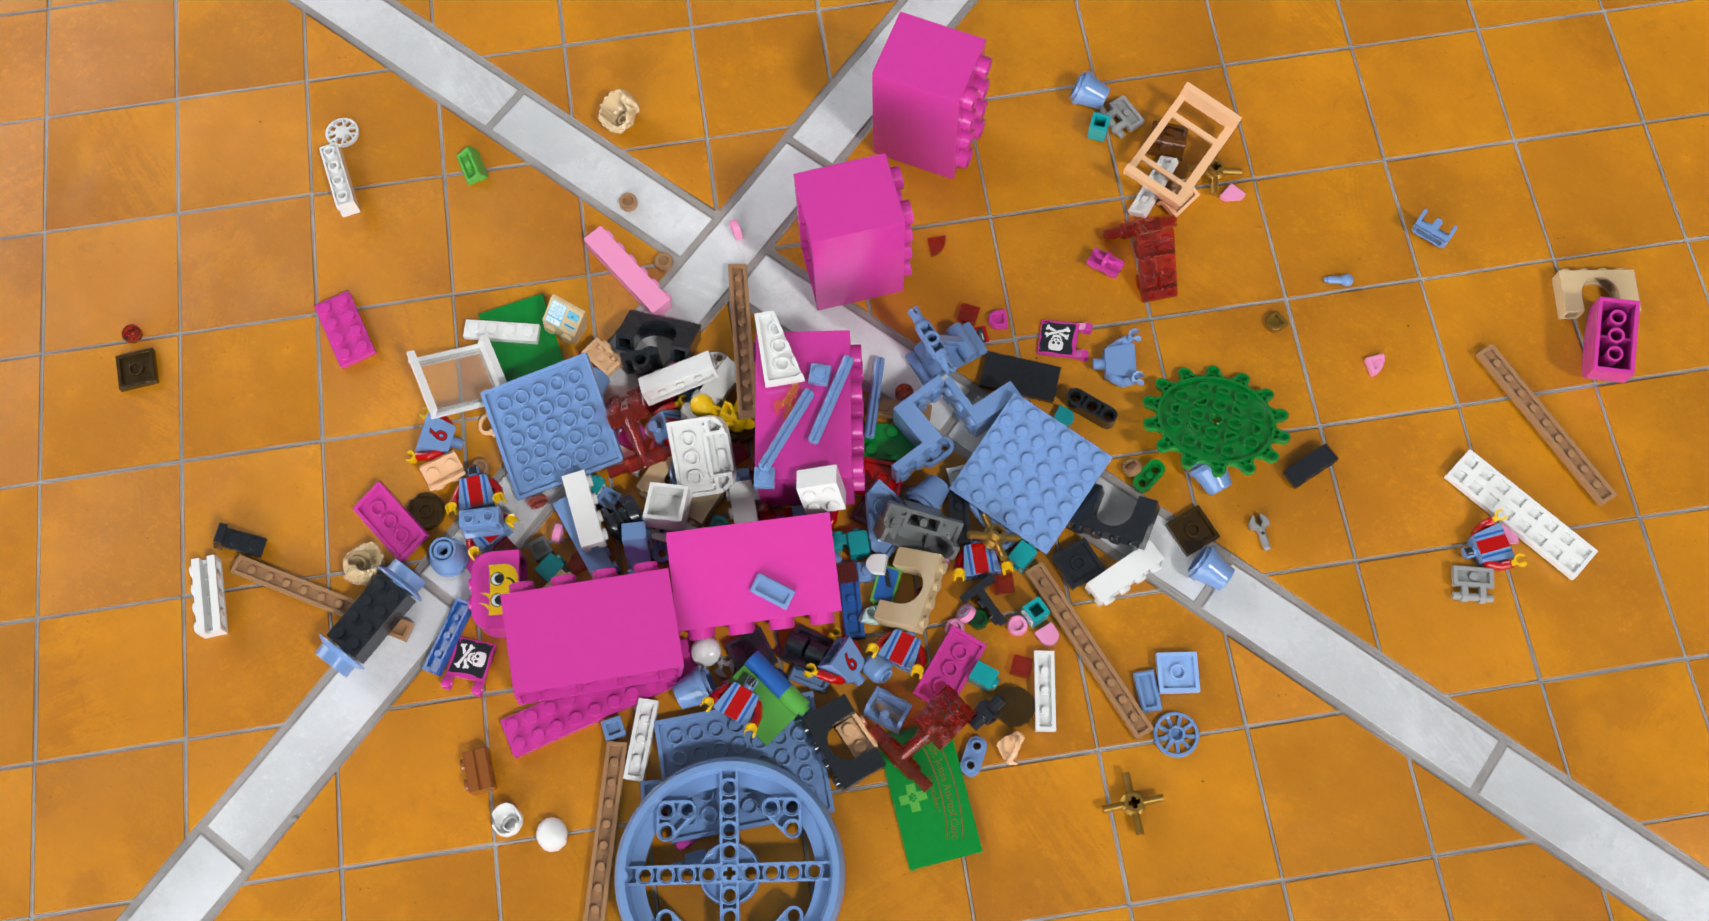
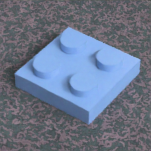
M1165 652L1155 654L1159 694L1200 692L1197 652Z

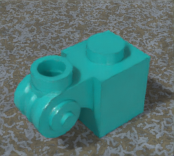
M857 528L847 534H843L841 531L832 533L834 552L840 554L843 551V547L850 551L851 560L870 557L866 530Z

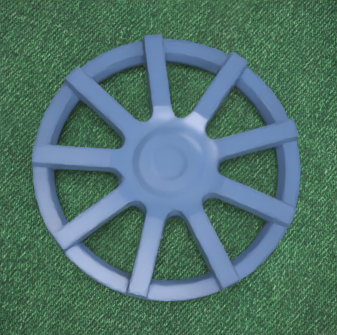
M1180 712L1166 713L1158 719L1154 726V742L1163 754L1175 758L1185 757L1191 754L1197 747L1199 730L1196 723L1188 715ZM1178 715L1176 726L1172 724L1169 716ZM1182 717L1190 721L1183 728L1180 727ZM1166 718L1170 729L1159 725L1163 719ZM1193 726L1196 735L1185 734V731ZM1160 729L1166 732L1167 735L1157 737V730ZM1184 738L1195 739L1194 745L1191 747ZM1169 739V743L1164 749L1159 741ZM1173 743L1176 746V754L1168 751ZM1179 743H1182L1188 751L1180 753Z

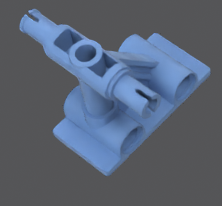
M918 306L913 307L914 311L912 308L908 310L907 313L915 324V331L922 341L916 344L914 351L906 354L905 358L923 386L937 375H940V377L950 375V372H955L958 368L988 352L970 322L963 325L960 322L955 323L947 329L946 334L939 335L931 322L924 318Z

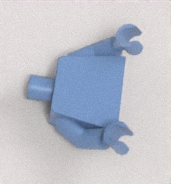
M1133 328L1129 331V335H1125L1108 345L1103 351L1102 358L1092 359V369L1103 370L1104 379L1109 380V382L1118 387L1131 386L1135 383L1142 386L1144 381L1139 378L1145 377V375L1141 371H1137L1135 346L1132 343V340L1139 342L1142 339L1140 335L1134 337L1140 331Z

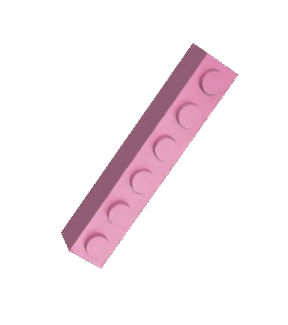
M599 226L584 238L586 247L649 314L662 316L672 308V298L669 293L662 291L659 288V283L654 278L651 279L648 276L647 270L643 266L639 267L636 264L637 261L632 254L628 255L625 252L624 246L619 241L616 242L613 239L614 236L608 229L605 231Z

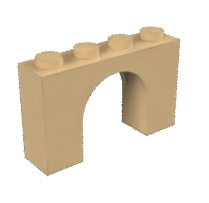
M1586 268L1580 270L1562 269L1552 278L1558 319H1578L1585 311L1582 287L1586 285H1595L1604 289L1610 298L1640 301L1634 270H1626L1625 268L1607 270L1606 268L1598 270Z
M660 450L636 486L640 498L646 501L650 482L668 483L670 480L669 466L673 460L672 455L663 450ZM726 490L719 494L692 498L687 521L693 524V527H705L726 496Z
M899 546L893 565L895 568L902 570V573L922 577V590L914 600L904 604L880 600L873 618L881 626L923 635L924 629L929 624L930 612L935 607V597L941 589V580L943 574L947 572L948 564L942 554Z

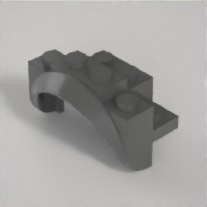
M889 500L885 512H879L873 531L877 540L900 547L942 554L945 559L953 560L960 549L957 540L964 523L960 520L944 516L940 509L904 500L903 504Z

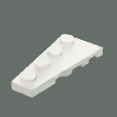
M774 310L754 313L765 387L805 382V378L800 371Z

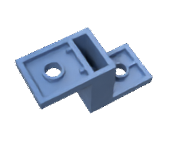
M937 375L893 408V423L915 447L892 465L891 478L896 484L899 481L904 482L911 476L910 473L914 470H920L925 466L926 461L930 458L935 459L941 453L943 437L922 413L930 403H936L942 397L944 380L940 375Z
M949 376L944 380L942 397L946 404H950L954 408L955 416L963 420L968 433H973L977 437L991 428L1014 392L1021 397L1022 395L1012 382L1009 381L972 405L952 377Z

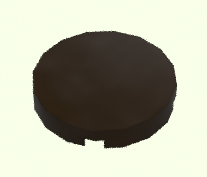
M420 493L413 500L411 499L407 506V510L425 530H432L438 527L446 515L444 502L434 493Z
M1018 686L1008 687L999 693L1006 704L998 711L1001 714L998 719L1009 727H1021L1027 724L1035 711V702L1031 694Z

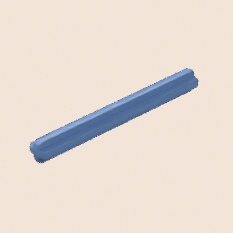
M845 355L841 361L808 437V441L812 444L817 445L821 439L854 363V358Z
M878 356L874 360L864 437L873 439L875 436L885 359Z
M806 388L802 392L759 462L760 470L764 472L769 471L813 399L814 392Z

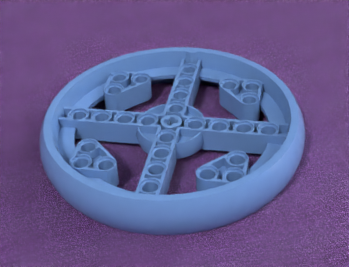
M738 756L711 758L688 765L666 777L643 798L634 810L622 834L616 856L614 879L616 901L622 921H662V916L665 913H669L672 916V921H683L673 910L669 909L661 910L655 919L648 902L646 886L700 884L706 896L713 902L720 904V921H726L725 915L728 911H733L736 914L735 921H741V904L755 894L760 883L815 881L812 900L805 917L800 907L790 906L776 921H790L788 914L792 909L799 911L800 918L798 921H837L845 893L846 862L840 834L831 814L817 794L806 783L787 770L766 761ZM729 782L735 784V790L732 793H726L724 790L725 785ZM740 787L757 790L773 797L764 800L761 807L762 812L791 839L798 838L804 828L810 840L815 861L760 863L753 850L740 843ZM719 788L720 844L715 845L705 854L701 864L646 866L649 848L656 832L658 838L664 842L675 840L698 815V806L688 799L704 791ZM770 802L777 804V810L772 814L766 811V806ZM796 802L798 810L795 813H789L787 811L788 803ZM729 803L735 805V812L731 815H727L724 811L725 806ZM666 805H671L673 811L670 816L665 817L662 814V809ZM686 805H692L693 813L690 816H685L683 808ZM790 823L798 825L799 829L796 834L791 835L787 832V826ZM734 825L736 829L734 835L726 836L724 832L726 826ZM670 826L673 831L672 835L669 838H664L662 830ZM728 846H733L736 850L732 858L725 856V849ZM812 865H817L820 868V874L815 878L811 877L808 872ZM771 866H775L778 869V875L773 879L767 876V869ZM797 866L799 868V875L796 878L789 877V867ZM732 867V871H735L736 874L732 876L731 880H728L725 872H728L729 868ZM749 867H754L757 870V875L754 879L746 877V870ZM707 868L714 870L715 875L711 880L704 878V871ZM669 869L672 872V878L665 882L662 879V873L664 870ZM686 869L693 871V878L690 881H686L683 878V872ZM644 870H649L651 873V878L647 882L641 879V873ZM729 889H733L736 893V898L731 902L725 899V893Z

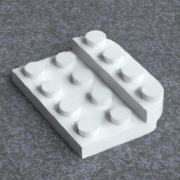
M707 415L666 423L677 485L689 486L693 498L719 494L735 484L737 475L729 429L723 418Z

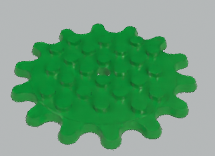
M1209 366L1206 374L1203 376L1195 375L1189 368L1183 367L1178 370L1180 378L1178 382H1170L1164 378L1156 380L1155 386L1161 392V396H1146L1143 398L1144 408L1156 414L1154 417L1143 420L1144 429L1149 432L1160 433L1163 437L1156 443L1157 450L1161 453L1169 451L1180 453L1182 455L1181 466L1186 470H1190L1196 464H1205L1210 467L1212 475L1216 478H1221L1226 473L1227 467H1236L1244 475L1250 476L1256 471L1254 460H1263L1269 464H1274L1278 461L1279 454L1271 445H1285L1291 439V435L1288 432L1280 430L1276 425L1285 422L1289 417V413L1284 409L1270 407L1268 402L1274 397V392L1268 388L1261 390L1251 389L1248 386L1250 377L1245 373H1239L1234 378L1227 379L1222 376L1221 370L1217 366ZM1212 419H1216L1219 422L1214 424V421H1212Z

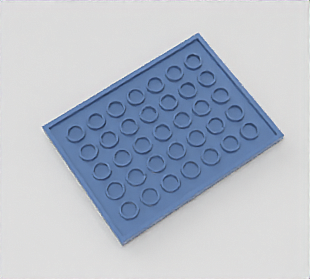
M813 691L802 693L810 701L808 704L810 709L802 717L798 715L768 746L757 736L752 738V731H747L746 735H744L745 726L717 709L654 721L662 781L679 769L706 759L732 756L754 758L777 765L794 774L817 794L829 813H835L828 771L825 770L821 762L823 758L820 752L816 754L811 745L813 740L810 735L806 736L801 728L803 724L802 718L816 710ZM732 782L727 783L724 787L725 792H734L735 784ZM740 787V831L774 824L762 812L761 808L764 800L773 797L757 790ZM719 788L704 791L688 799L698 806V815L672 841V844L720 835ZM774 802L768 803L766 806L767 813H775L777 804ZM796 802L788 803L787 811L795 813L798 810V804ZM732 803L727 804L724 809L727 815L733 814L735 812V805ZM690 804L686 805L683 808V814L690 816L694 810L693 806ZM666 805L667 815L670 816L673 811L671 805ZM731 824L726 826L725 834L735 832V826ZM669 826V828H670V835H672V832H673V831H672V828Z

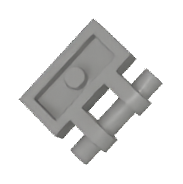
M1124 95L1109 103V112L1105 108L1099 111L1101 114L1111 116L1109 126L1112 128L1113 134L1117 135L1120 139L1126 135L1123 131L1124 128L1130 133L1144 125L1145 122ZM1115 116H1116V117L1119 119V121H1120L1118 124H1117V123L1115 122V120L1113 119Z
M1457 565L1451 567V585L1453 587H1460V592H1452V599L1459 600L1460 602L1477 601L1479 604L1494 602V595L1487 594L1486 590L1494 588L1493 568ZM1468 588H1478V593H1469Z

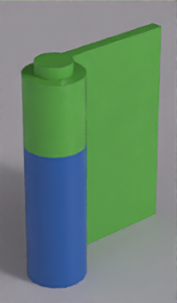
M758 650L727 683L737 682L743 686L748 676L759 681L753 693L760 696L759 700L763 705V718L757 728L756 736L768 746L798 715L802 717L810 709L808 706L810 701Z

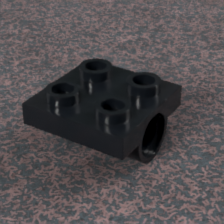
M647 346L640 350L629 349L620 353L626 374L636 373L637 378L653 373L656 369L663 368L658 346Z
M799 624L796 630L792 631L785 644V650L780 659L802 671L812 672L811 669L806 668L809 663L815 664L817 670H819L818 665L833 645L834 640Z

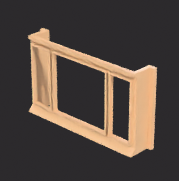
M1187 82L1180 95L1138 153L1124 168L1123 175L1126 174L1172 205L1177 211L1233 133L1242 117ZM1184 100L1225 127L1217 139L1176 113ZM1171 118L1212 144L1186 183L1145 156ZM1140 161L1181 187L1178 194H1174L1136 167Z

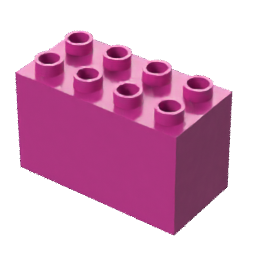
M900 11L872 72L874 153H886L888 158L950 179L954 178L958 167L967 169L973 153V148H970L973 138L980 139L986 122L983 116L988 100L984 98L990 84V79L987 76L992 64V58L985 56L986 39Z
M886 153L793 174L801 249L818 311L903 291L904 277L912 275L909 259H912L910 242L913 241L910 223H913L914 219L909 200H902L900 190L904 189L900 167H889Z
M850 330L783 332L805 378V382L766 388L758 335L756 333L755 467H759V462L804 389L807 388L814 392L813 399L771 466L775 467V489H757L761 505H802L796 490L797 471L836 464L846 490V504H855V491H865L863 460V360L861 344H851ZM845 355L854 358V363L821 439L817 445L812 444L808 441V437L841 361ZM811 363L831 366L828 387L808 383Z
M830 512L666 533L678 631L688 630L689 641L713 638L716 635L715 627L728 625L729 635L753 633L755 622L769 620L770 630L793 628L795 616L809 615L811 625L835 622L834 611H842ZM758 573L796 591L786 610L750 592Z
M649 561L634 565L633 574L618 576L616 568H604L593 571V580L576 583V576L567 574L551 578V587L535 589L533 581H521L510 584L509 593L501 594L500 597L513 692L518 704L524 705L681 678L684 662L668 568L659 569L658 562Z

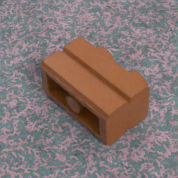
M482 747L463 752L460 766L462 771L466 772L467 779H464L465 790L469 791L472 795L496 790L497 785L490 749Z

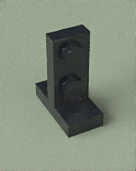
M219 523L213 540V546L217 550L222 551V548L261 558L267 538L230 529L228 524Z
M991 573L962 594L960 599L966 604L978 595L979 599L977 601L983 609L987 608L990 611L989 618L995 626L999 624L1002 627L1008 622L985 592L988 587L997 582Z

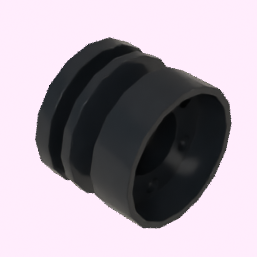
M630 492L619 498L621 508L618 509L613 503L609 504L613 510L612 513L609 514L606 507L601 508L607 527L621 544V524L644 521L642 518L643 513Z

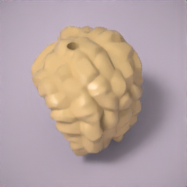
M615 89V91H610L608 96L604 97L603 103L600 104L601 109L599 110L598 119L602 126L609 129L610 132L622 134L626 129L634 125L635 117L640 112V107L635 98L626 90Z
M375 542L363 543L347 553V556L343 559L344 579L353 584L356 583V585L366 586L379 573H382L377 568V566H385L384 555L381 554L380 546Z

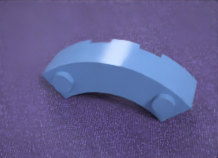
M645 521L621 524L622 543L628 567L631 568L628 569V574L634 573V565L652 561L649 541L652 540L651 528L647 529Z

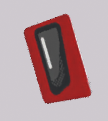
M975 327L974 329L982 342H989L986 327Z

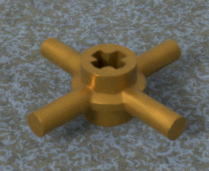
M1217 154L1204 172L1205 178L1210 181V195H1218L1219 179L1224 175L1241 176L1242 168L1225 167L1224 163L1218 159ZM1187 165V172H1193L1198 165Z
M983 513L981 517L986 529L984 532L968 531L967 538L981 539L987 548L997 551L1001 561H1005L1008 558L1003 547L1005 541L1021 542L1022 537L1017 534H1007L1006 529L1002 525L992 523L990 516Z
M1130 772L1122 773V779L1126 793L1122 796L1120 802L1102 805V812L1105 814L1122 810L1125 814L1132 816L1136 836L1143 835L1145 833L1140 814L1144 811L1146 805L1164 802L1163 794L1143 797L1139 792L1134 791ZM1131 799H1133V802H1137L1135 808H1133V805L1129 806L1128 804Z

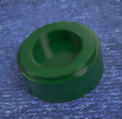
M976 609L975 616L969 621V624L976 630L984 629L988 624L989 616L986 611Z

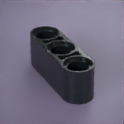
M1072 388L1067 393L1065 405L1068 409L1103 429H1110L1114 426L1118 415L1113 407L1079 388ZM1077 397L1079 401L1075 402L1072 401L1070 398ZM1092 406L1095 408V411H1090L1087 407ZM1108 415L1112 420H1106L1103 416Z
M1326 443L1290 466L1282 474L1291 486L1296 489L1330 467L1339 458Z

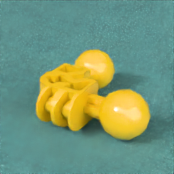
M700 393L695 395L690 402V409L697 417L707 415L721 417L727 424L728 429L733 432H741L743 429H753L755 427V418L738 419L737 400L734 407L727 401L724 402L723 407L714 404L713 399L709 395Z

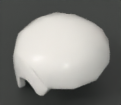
M716 638L693 642L691 656L696 664L706 667L712 666L718 661L721 655V648Z
M500 804L492 812L494 818L492 827L500 836L507 838L513 836L523 826V814L513 804Z
M556 817L542 820L537 827L536 838L543 850L549 852L559 851L565 846L568 834L567 826L561 819Z

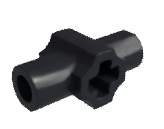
M996 694L990 701L988 699L981 701L974 709L976 714L968 723L976 731L984 724L987 726L993 724L1001 715L998 711L1006 702L999 694Z

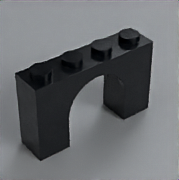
M629 310L616 332L615 349L622 351L636 350L642 339L649 336H663L673 341L670 347V361L680 362L693 356L701 340L702 325Z
M1095 483L1069 521L1070 529L1078 534H1090L1095 539H1107L1116 545L1121 543L1133 550H1145L1160 511L1159 502L1139 496L1131 517L1123 524L1109 526L1100 522L1097 518V512L1105 492L1102 485Z
M845 694L802 718L803 724L801 725L806 736L810 735L813 740L811 745L816 754L820 752L823 758L821 762L825 770H830L834 776L832 778L833 784L837 790L841 789L842 792L869 778L887 765L877 747L857 758L849 760L837 757L830 750L827 741L830 730L855 713Z

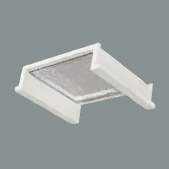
M487 334L480 335L478 344L421 357H417L414 350L407 351L406 353L409 359L408 363L412 367L431 419L485 407L480 393L507 383Z

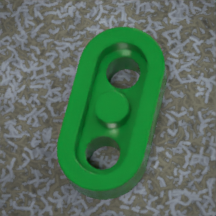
M1157 459L1150 460L1142 468L1141 472L1134 477L1132 482L1134 490L1138 493H1147L1163 476L1165 472L1164 464ZM1151 469H1156L1158 473H1153ZM1139 482H1143L1145 486L1141 487Z

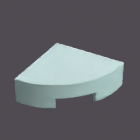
M878 605L864 609L860 614L859 622L874 626L879 625L873 618Z

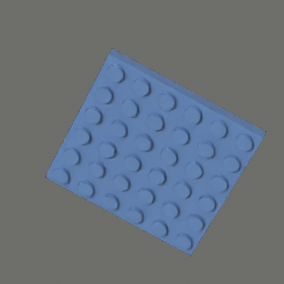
M586 352L480 393L517 501L563 485L561 476L585 470L588 475L625 461L589 355Z
M1014 392L949 489L1013 533L1020 535L1022 539L1047 555L1113 457Z

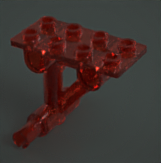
M1175 215L1164 218L1155 216L1136 219L1135 221L1121 223L1119 227L1103 230L1105 241L1117 238L1125 240L1136 237L1137 241L1133 242L1139 268V274L1136 275V285L1140 292L1142 303L1178 295L1174 229L1172 228L1177 227Z
M632 389L626 392L627 395L622 397L616 395L609 398V402H606L605 416L611 429L614 430L623 426L624 431H627L635 452L634 455L624 458L621 463L606 467L610 479L624 473L633 474V472L665 462L668 459L667 457L672 456L670 444L664 447L659 445L648 449L639 427L641 425L639 420L649 417L641 390Z
M946 685L911 719L919 729L903 746L894 736L889 737L878 723L868 732L878 741L880 749L890 759L892 765L898 768L907 779H912L925 793L933 783L922 773L921 766L913 756L931 742L939 750L946 747L975 716V712L969 704L964 702L955 689L951 688L950 685Z

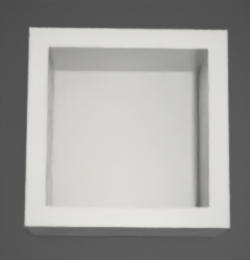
M837 464L797 471L796 490L806 515L846 509V490Z
M650 482L642 516L647 528L675 531L685 530L692 500L689 486Z

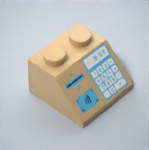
M553 294L543 317L544 329L550 334L560 336L564 342L576 345L588 329L586 311Z

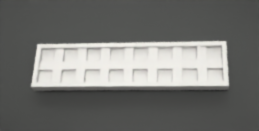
M1471 449L1465 453L1444 477L1488 514L1495 516V512L1498 509H1504L1499 512L1498 516L1499 518H1504L1508 515V519L1505 521L1498 520V522L1517 535L1519 539L1570 580H1574L1598 552V550Z

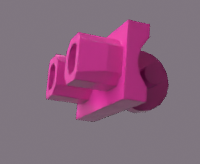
M1096 247L1086 262L1090 268L1099 270L1108 277L1115 279L1125 263L1112 256V252L1108 251L1106 253Z

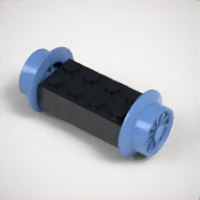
M394 559L387 568L377 566L383 574L379 573L328 632L326 636L337 643V646L325 636L319 634L322 644L314 653L346 678L354 668L365 669V667L349 655L351 654L364 664L415 604L416 600L411 596L420 602L422 601L419 591L426 582L397 559Z

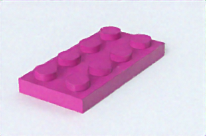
M349 291L314 306L342 369L377 354Z
M378 481L352 508L401 563H404L430 536L381 481Z
M952 625L912 694L947 715L987 645Z

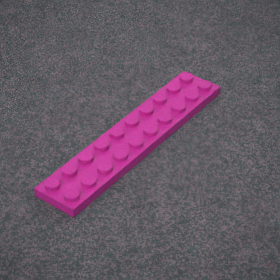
M687 638L680 641L684 662L681 678L547 700L500 720L514 758H519L638 704L639 698L651 699L673 689V684L693 671V667L698 666L692 659L691 648Z

